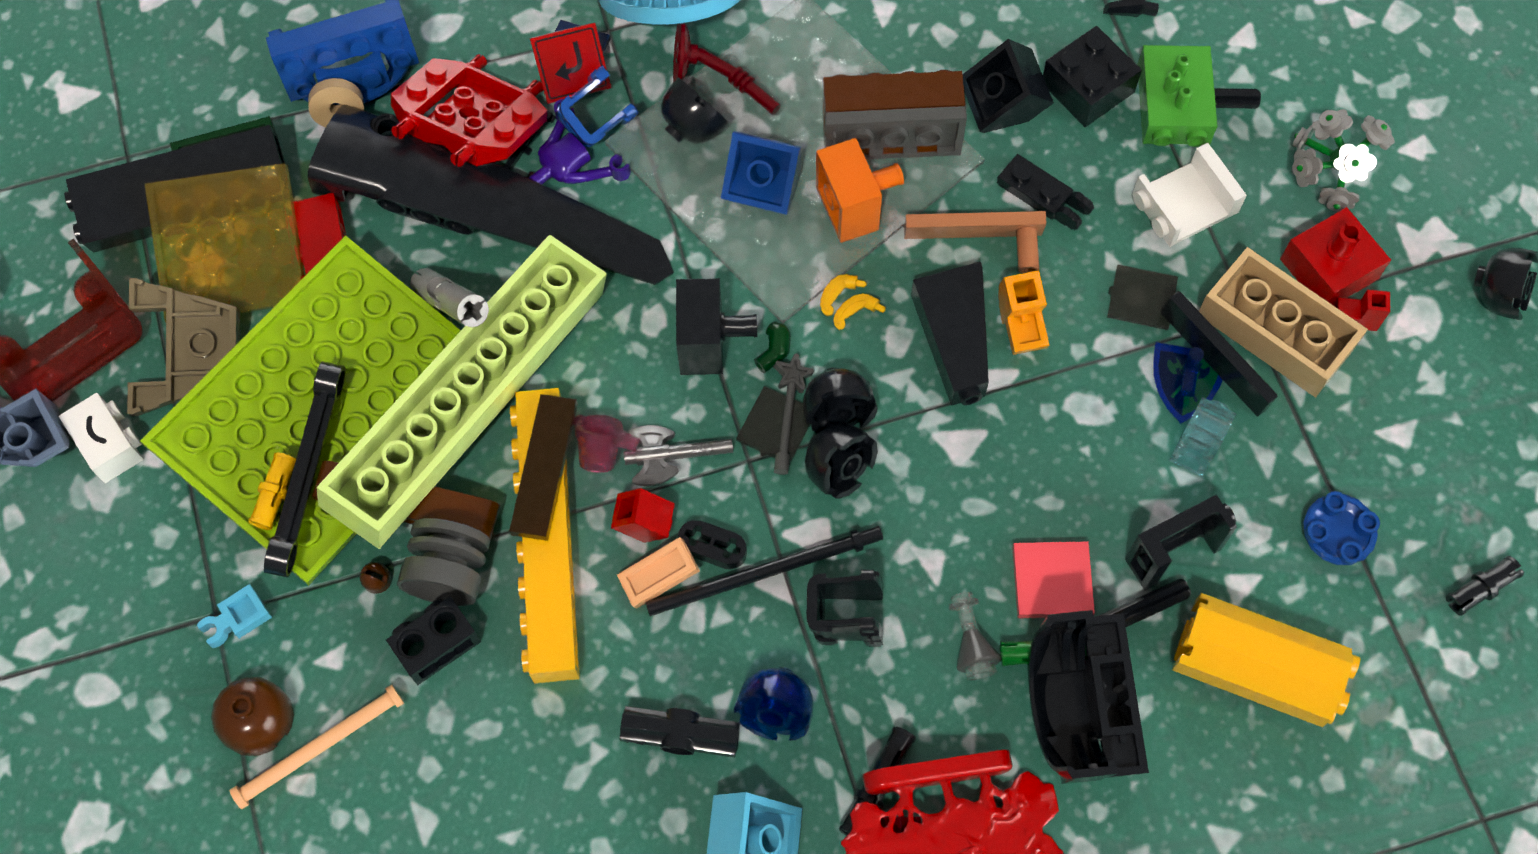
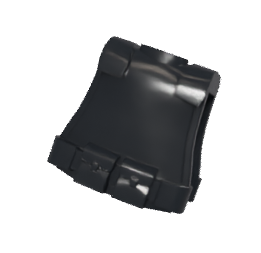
M874 569L861 570V575L827 578L826 573H821L809 579L807 586V622L818 643L834 645L838 644V641L841 640L864 641L865 645L869 647H881L883 645V630L879 621L874 617L825 620V599L882 600L883 580L879 572Z

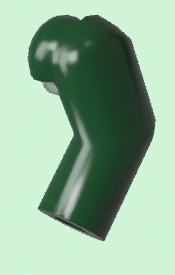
M773 322L766 329V334L769 335V349L754 359L756 366L762 373H766L774 366L776 361H782L789 355L791 334L785 324Z

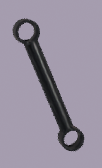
M322 361L318 367L314 382V398L276 533L271 538L266 550L264 573L288 578L293 570L298 548L297 539L335 402L339 400L344 386L346 374L344 365Z

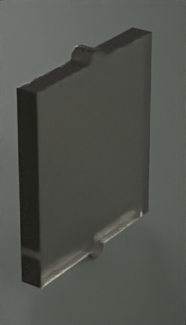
M1117 264L1113 286L1108 291L1111 298L1107 318L1168 330L1170 323L1160 312L1168 299L1175 294L1178 277Z
M764 386L736 441L758 450L761 456L767 454L775 458L780 447L786 396ZM794 400L788 448V454L790 455L789 465L811 425L806 423L803 403Z

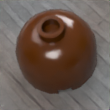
M244 677L233 681L221 690L213 703L211 720L214 732L224 746L243 756H259L274 750L278 746L276 744L282 740L283 736L288 735L292 728L294 712L290 698L277 684L262 677Z

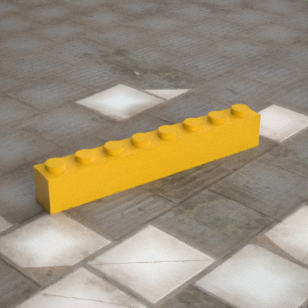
M559 388L515 392L516 405L510 406L512 427H517V438L511 440L513 460H519V472L513 473L515 494H518L540 394L561 397ZM566 459L548 541L522 537V541L516 542L518 564L524 563V577H518V591L520 600L525 599L526 613H520V630L522 636L527 635L528 649L521 651L522 668L524 673L529 672L534 684L580 679Z

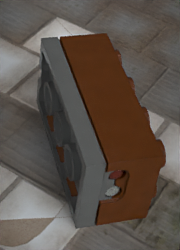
M939 70L922 73L906 71L900 74L870 73L868 75L856 76L838 74L832 77H823L822 118L824 148L856 138L866 160L961 155L967 121L962 71Z

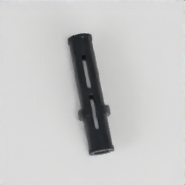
M893 727L892 733L872 770L901 765L916 737L903 728ZM864 785L862 789H857L853 795L855 802L843 824L840 825L839 831L845 836L852 831L850 813L858 803L865 801L873 803L882 810L884 807L882 800L886 793L868 794L865 791Z

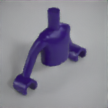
M564 99L557 100L554 104L557 122L549 138L538 150L539 162L542 168L528 178L540 184L545 183L551 177L558 182L567 184L583 183L611 176L617 181L628 179L631 173L630 164H626L623 168L618 169L617 167L622 163V157L617 154L612 156L607 167L576 172L590 161L591 158L586 148L571 133L566 134L560 139L565 127L558 119L556 112L557 107Z

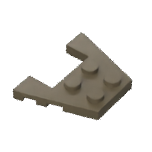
M129 278V310L132 312L166 311V380L128 382L127 414L130 416H140L180 401L240 341V310L235 306L196 295L185 294L161 285L157 286L137 278Z

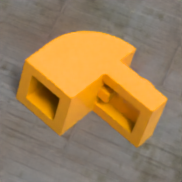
M1039 270L1004 277L999 284V308L1002 324H1006L1012 354L1016 355L1048 348L1050 345L1042 315V310L1047 306Z

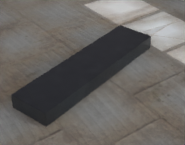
M1176 292L1168 299L1160 312L1165 319L1257 417L1265 412L1278 397L1275 391L1181 292Z

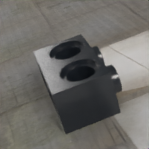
M451 596L445 600L440 599L431 603L424 610L425 614L413 622L407 621L400 624L393 630L392 636L386 639L417 686L481 642ZM453 620L457 622L452 632L447 634L439 633L440 627L446 621ZM416 642L424 643V648L418 655L408 656V649L412 644Z

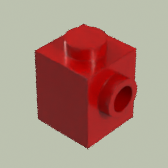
M642 488L618 493L611 529L643 543L666 539L672 526L675 503Z

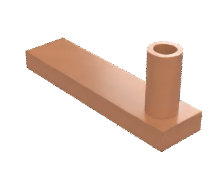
M1046 211L906 214L904 239L1016 237L1018 271L1020 273H1028L1039 270L1037 236H1042L1045 229Z

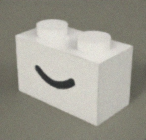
M95 393L58 416L91 470L105 484L144 460L137 450V447L142 445L140 440L130 427L123 428L120 420L125 417L113 400L106 403L98 393Z

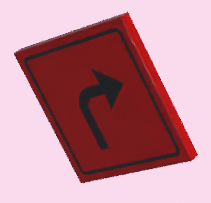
M595 22L530 38L547 104L554 103L559 99H565L568 95L569 97L588 83V76L602 65L607 70ZM609 77L590 93L610 89Z

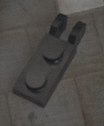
M1019 154L1013 158L997 178V184L1037 211H1046V217L1051 220H1057L1071 230H1077L1082 224V220L1076 212H1073L1068 207H1064L1065 204L1083 215H1089L1094 209L1093 202L1088 197H1085L1080 192H1073L1072 188Z

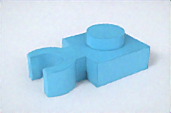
M249 584L217 604L222 614L217 617L208 616L198 622L197 627L203 633L210 628H217L215 635L206 640L212 648H217L224 644L230 632L233 631L240 639L271 619L272 616L255 589Z

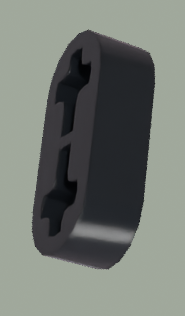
M699 520L688 521L679 530L678 537L684 539L693 558L730 570L740 567L746 560V543L737 533ZM696 531L701 532L702 539L710 544L697 541L695 546H691L687 535L694 536ZM731 543L735 544L736 551L739 554H732L730 558H725L724 550L716 547L718 545L728 548Z

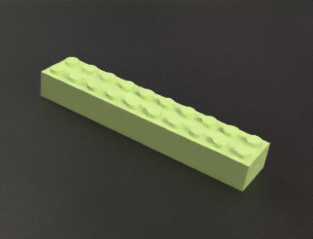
M549 235L487 302L489 313L486 320L476 327L465 326L317 486L318 506L380 549L513 398L515 392L520 390L603 295L607 273Z

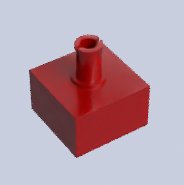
M1347 207L1292 238L1280 258L1299 283L1332 305H1334L1338 297L1348 298L1379 280L1391 261L1389 256Z

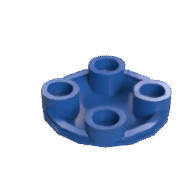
M1333 491L1317 499L1308 508L1303 521L1304 536L1311 550L1321 559L1335 565H1353L1364 560L1374 550L1380 520L1374 512H1371L1358 499L1338 491Z

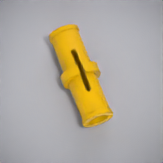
M280 452L274 453L264 482H260L257 490L260 494L251 518L248 520L249 524L260 529L272 530L282 500H285L286 488L291 478L296 458Z

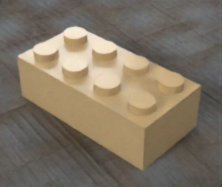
M1248 247L1206 295L1199 310L1212 326L1315 398L1353 352L1368 330Z

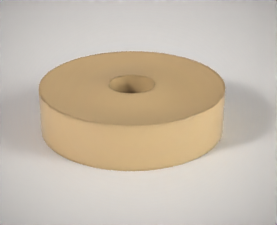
M332 78L323 80L310 90L308 96L309 113L312 119L323 127L327 126L336 111L344 104L364 110L363 95L360 89L355 84L344 79Z

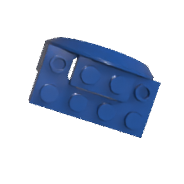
M385 0L381 4L286 32L276 29L268 32L269 37H266L271 58L291 102L299 99L308 102L310 90L316 85L313 77L315 73L318 83L326 79L338 78L355 84L363 95V102L366 103L392 89L406 74L409 66L419 63L399 0ZM373 52L368 57L351 65L338 68H321L341 60ZM381 53L385 54L389 65L388 70H386Z

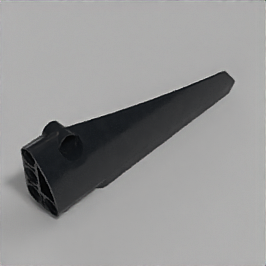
M345 104L342 105L327 124L309 164L308 181L312 193L317 195L334 193L339 202H345L348 193L352 192L377 200L376 202L379 206L390 212L457 233L470 235L473 234L474 229L535 248H538L551 235L599 268L653 285L658 284L674 273L660 240L496 163L492 162L475 166L465 162L463 166L457 167V164L455 166L451 162L450 156L452 153L445 146L426 143L410 134L405 135L403 139H399V136L396 138L395 136L382 135L386 131H391L392 127L399 123L397 117L393 114L376 115Z

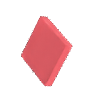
M1088 541L1013 544L1017 618H1046L1051 614L1093 610L1094 616L1095 609Z

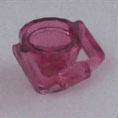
M579 414L575 417L574 426L578 444L579 465L584 470L596 473L611 471L616 465L619 447L636 451L640 438L624 431L623 424L618 419L607 415L584 416Z

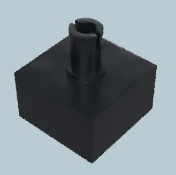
M720 278L676 279V347L680 374H723V341H725V337H757V314L725 316V312H722Z

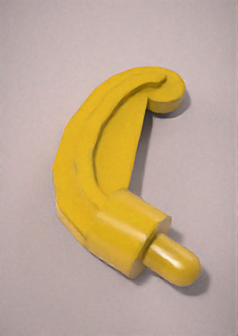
M838 275L828 283L820 299L822 313L826 316H832L834 309L831 305L845 288L853 290L856 287L864 288L867 283L863 280H858V276Z
M864 293L854 295L838 308L834 315V325L838 330L844 329L846 326L844 320L862 308L872 312L877 310L882 313L886 311V308L879 304V299Z

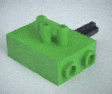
M1143 45L1137 64L1142 69L1138 82L1143 144H1154L1157 146L1188 144L1193 147L1202 146L1206 143L1210 145L1218 127L1216 108L1256 109L1260 106L1261 92L1257 89L1214 88L1211 46Z

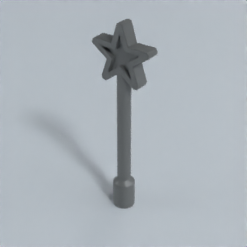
M797 353L793 355L790 363L776 361L773 366L782 375L778 388L781 389L787 386L779 452L776 453L774 473L779 475H786L789 470L790 455L788 454L795 391L803 393L805 390L804 379L812 376L814 373L812 368L801 366L799 354Z

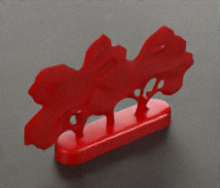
M996 750L898 765L864 773L862 778L865 791L868 794L877 795L896 792L900 798L895 806L887 812L881 810L876 804L866 801L856 804L850 813L852 831L841 841L846 854H1064L1054 839L1044 834L1042 830L1059 811L1053 784H1043L1039 777L1029 771L1019 774L1012 786L1005 790H1001L992 784L991 776L1000 775L1012 769L1013 763L1009 750ZM980 778L982 788L978 801L973 802L954 796L951 783ZM941 785L946 803L942 811L927 814L914 805V789ZM993 796H998L1002 799V808L996 807ZM905 809L908 811L907 826L903 832L896 833L893 830L897 815L898 817H903V810ZM916 812L920 815L922 823L913 820V813ZM888 816L889 822L887 826L882 827L880 823L881 818Z

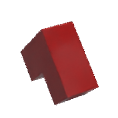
M1367 289L1361 300L1338 297L1333 306L1369 331H1377L1391 312L1390 292Z

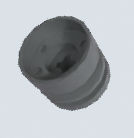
M436 518L415 520L410 532L413 538H410L407 543L409 552L415 556L406 557L402 562L397 581L399 589L409 595L430 602L440 599L445 600L451 596L457 606L473 605L476 602L481 582L479 573L473 569L481 568L485 564L486 558L484 554L489 549V537L480 530L454 521Z

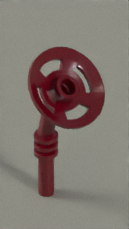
M686 23L677 24L673 58V82L678 77L684 80L689 65L697 64V61L727 77L728 82L731 85L733 84L736 89H739L740 93H747L771 115H775L779 111L781 105L754 83L755 78L749 76L747 71H744L741 66L735 67L703 48H698V44H691Z

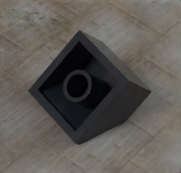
M1007 39L962 74L966 98L978 129L982 133L1029 122L1054 103L1032 48Z

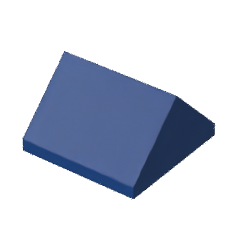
M734 131L732 133L721 199L787 215L801 174V147Z

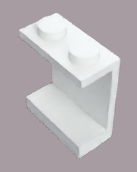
M1209 143L1196 148L1191 163L1157 180L1149 182L1144 174L1139 176L1132 193L1137 208L1146 213L1151 220L1152 228L1156 235L1160 238L1163 237L1169 247L1239 213L1247 196Z

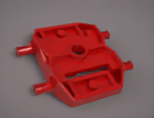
M477 54L467 63L433 58L391 93V107L399 121L397 125L392 127L391 131L396 138L399 136V139H403L405 135L410 134L426 143L445 146L452 153L450 156L451 162L455 166L457 164V167L463 166L465 162L480 166L505 160L547 121L548 110L536 98L543 91V86L540 81L537 83V80H533L526 88L521 89L482 71L481 69L487 65V60L483 55L480 57L481 54ZM456 87L451 97L444 103L438 104L435 107V111L428 117L423 116V114Z

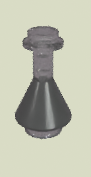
M964 592L952 596V604L949 605V609L951 611H958L963 630L957 670L966 673L968 680H980L995 675L997 673L996 665L1001 661V656L978 630L972 608L979 604L978 599L974 598L972 592Z

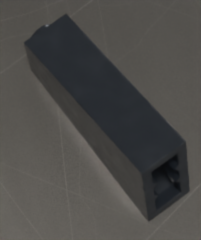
M981 262L914 279L912 284L911 297L951 406L960 403L962 405L977 403L982 397H985L989 383L983 267Z

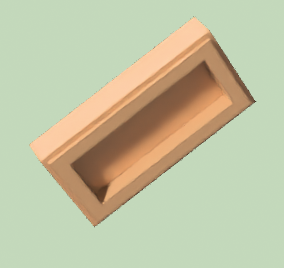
M679 537L617 574V577L632 607L637 609L646 604L645 602L651 601L700 572L684 539Z

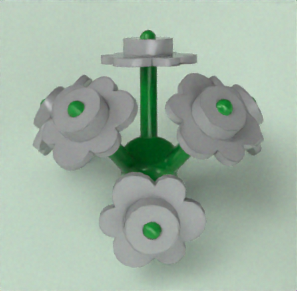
M1345 109L1324 111L1320 115L1319 120L1313 122L1308 129L1302 127L1299 133L1294 135L1295 140L1292 146L1297 148L1293 156L1294 163L1292 165V173L1296 176L1297 184L1300 187L1317 184L1319 180L1318 174L1322 172V169L1334 168L1339 171L1337 188L1321 189L1318 201L1332 211L1339 212L1346 207L1353 209L1355 203L1359 201V195L1354 192H1348L1344 188L1345 182L1350 183L1355 179L1364 181L1368 177V171L1375 168L1376 158L1372 154H1368L1367 146L1370 144L1379 145L1383 150H1387L1395 143L1390 127L1383 120H1376L1370 115L1366 116L1361 124V128L1366 132V138L1356 147L1352 144H1344L1341 137L1343 130L1350 128L1353 124V119L1351 116H1348ZM1314 131L1318 140H1325L1331 136L1334 138L1338 148L1332 150L1310 138ZM1306 145L1311 147V149L1304 150ZM1315 150L1329 156L1330 161L1322 162L1320 158L1316 157Z

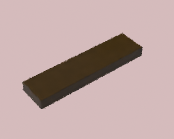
M540 394L509 530L512 536L548 541L577 411V399Z

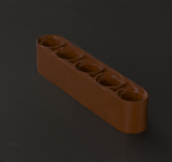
M322 462L312 495L313 499L318 501L317 486L337 466V462ZM434 486L405 519L404 523L413 524L415 520L423 518L454 521L480 530L491 541L501 505L485 498Z

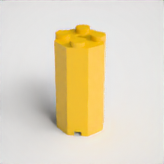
M1200 593L1191 611L1196 612L1195 618L1191 617L1184 625L1174 655V661L1176 662L1173 664L1172 671L1322 728L1327 723L1332 724L1336 714H1344L1350 699V693L1345 691L1349 678L1353 679L1360 664V657L1352 654V648Z

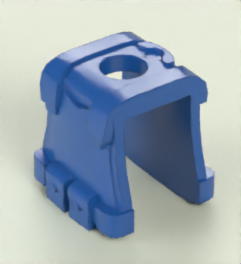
M603 65L597 70L595 69L588 76L587 84L570 97L568 95L557 107L556 114L562 125L585 148L599 142L607 132L619 123L625 125L639 114V111L631 103L590 135L570 108L610 76Z

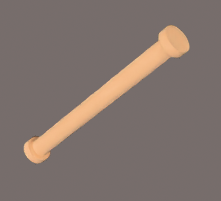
M391 684L385 688L386 693L239 788L236 785L230 789L229 792L238 807L244 809L249 805L248 801L392 706L396 705L398 708L403 705L404 702L394 686Z

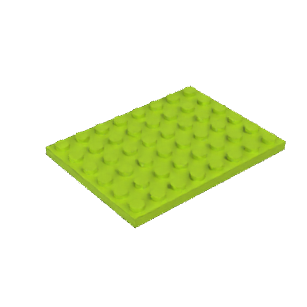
M345 236L140 442L267 550L271 538L275 536L285 500H282L272 530L260 529L249 524L248 520L251 518L260 494L257 490L260 482H264L274 453L280 452L297 458L314 398V382L320 363L325 361L344 365L346 374L343 390L339 400L335 402L297 539V555L292 570L295 575L309 586L357 534L318 506V501L312 498L322 462L333 461L339 463L461 330L350 238Z

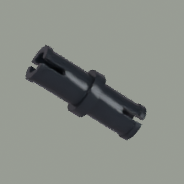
M1507 556L1487 571L1476 572L1471 576V581L1446 595L1447 602L1454 600L1453 603L1449 604V607L1457 615L1462 616L1466 611L1485 599H1494L1499 595V590L1516 579L1523 577V569L1515 571L1521 565L1515 558Z

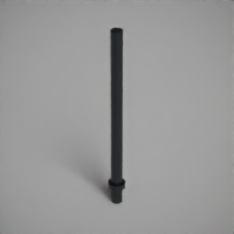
M879 526L861 532L855 529L849 531L848 536L645 602L649 616H654L850 550H855V552L864 550L863 546L883 540V535Z

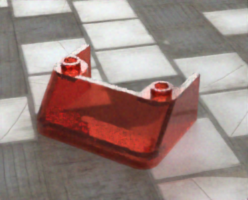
M74 238L68 244L89 269L88 272L77 279L73 288L74 296L83 309L26 349H23L12 337L0 335V385L14 401L34 389L40 391L52 402L134 345L142 335V325L139 319L129 310L127 304Z

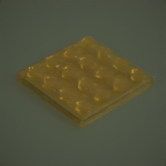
M285 163L145 184L159 285L185 294L196 295L235 306L240 310V313L274 308L301 281L304 269L300 254V242L289 169ZM163 311V312H164V319H165V322H166V311Z

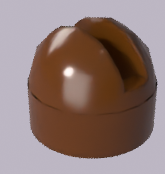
M370 562L361 570L360 581L368 592L379 594L390 587L392 574L383 563ZM373 571L383 575V578L379 580L368 574Z

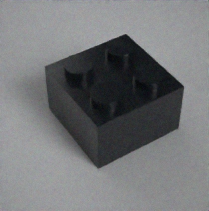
M1095 26L1047 59L1043 77L1049 92L1084 127H1087L1135 93L1142 69L1098 26Z

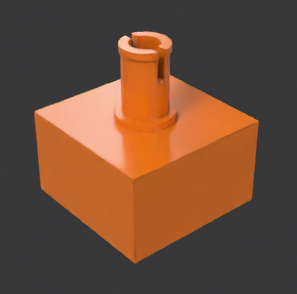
M856 138L817 150L816 189L840 243L878 231L882 203L881 191L904 184V176L900 165L894 163L891 166L871 172Z

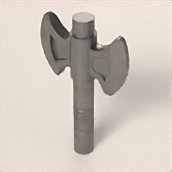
M656 425L640 426L629 430L628 435L639 442L642 447L624 451L625 465H643L641 471L632 478L634 485L654 486L670 480L679 472L676 466L665 462H671V460L733 453L732 438L669 446V444L665 443L675 437L674 431Z

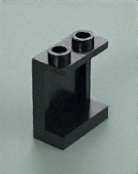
M1214 495L1139 534L1125 560L1143 589L1147 590L1158 584L1172 562L1168 555L1169 552L1198 537L1205 539L1213 553L1220 551L1237 528L1235 515L1226 503L1222 504L1218 496Z

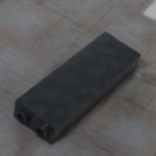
M271 125L66 179L68 191L64 193L69 210L75 213L77 221L76 224H73L75 237L79 244H83L93 253L295 198L279 139Z

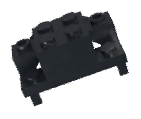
M1093 610L1048 615L1033 636L1028 666L1032 717L1038 742L1047 763L1060 775L1061 784L1149 773L1124 613L1093 616ZM1085 648L1087 650V660H1085Z

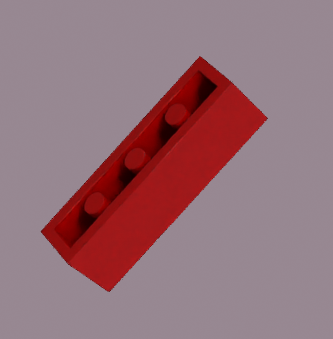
M334 193L293 202L295 216H290V223L295 237L299 236L300 245L295 246V251L300 266L305 268L306 275L347 236L342 209Z

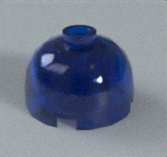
M787 668L761 669L746 679L737 696L734 713L739 712L741 715L739 719L740 724L755 735L777 741L778 736L776 733L790 735L789 741H793L805 736L809 730L813 717L814 703L811 690L801 677Z

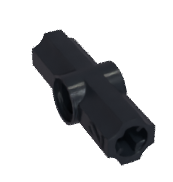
M625 706L620 725V741L657 746L665 752L677 755H693L694 752L735 758L739 741L740 722L700 717V714L697 712L679 708H669L664 712Z

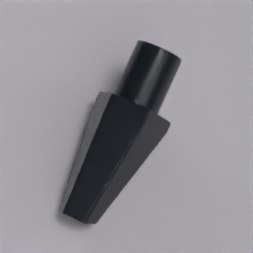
M1119 0L1106 4L1103 8V14L1138 17L1141 14L1156 16L1159 4L1145 0Z

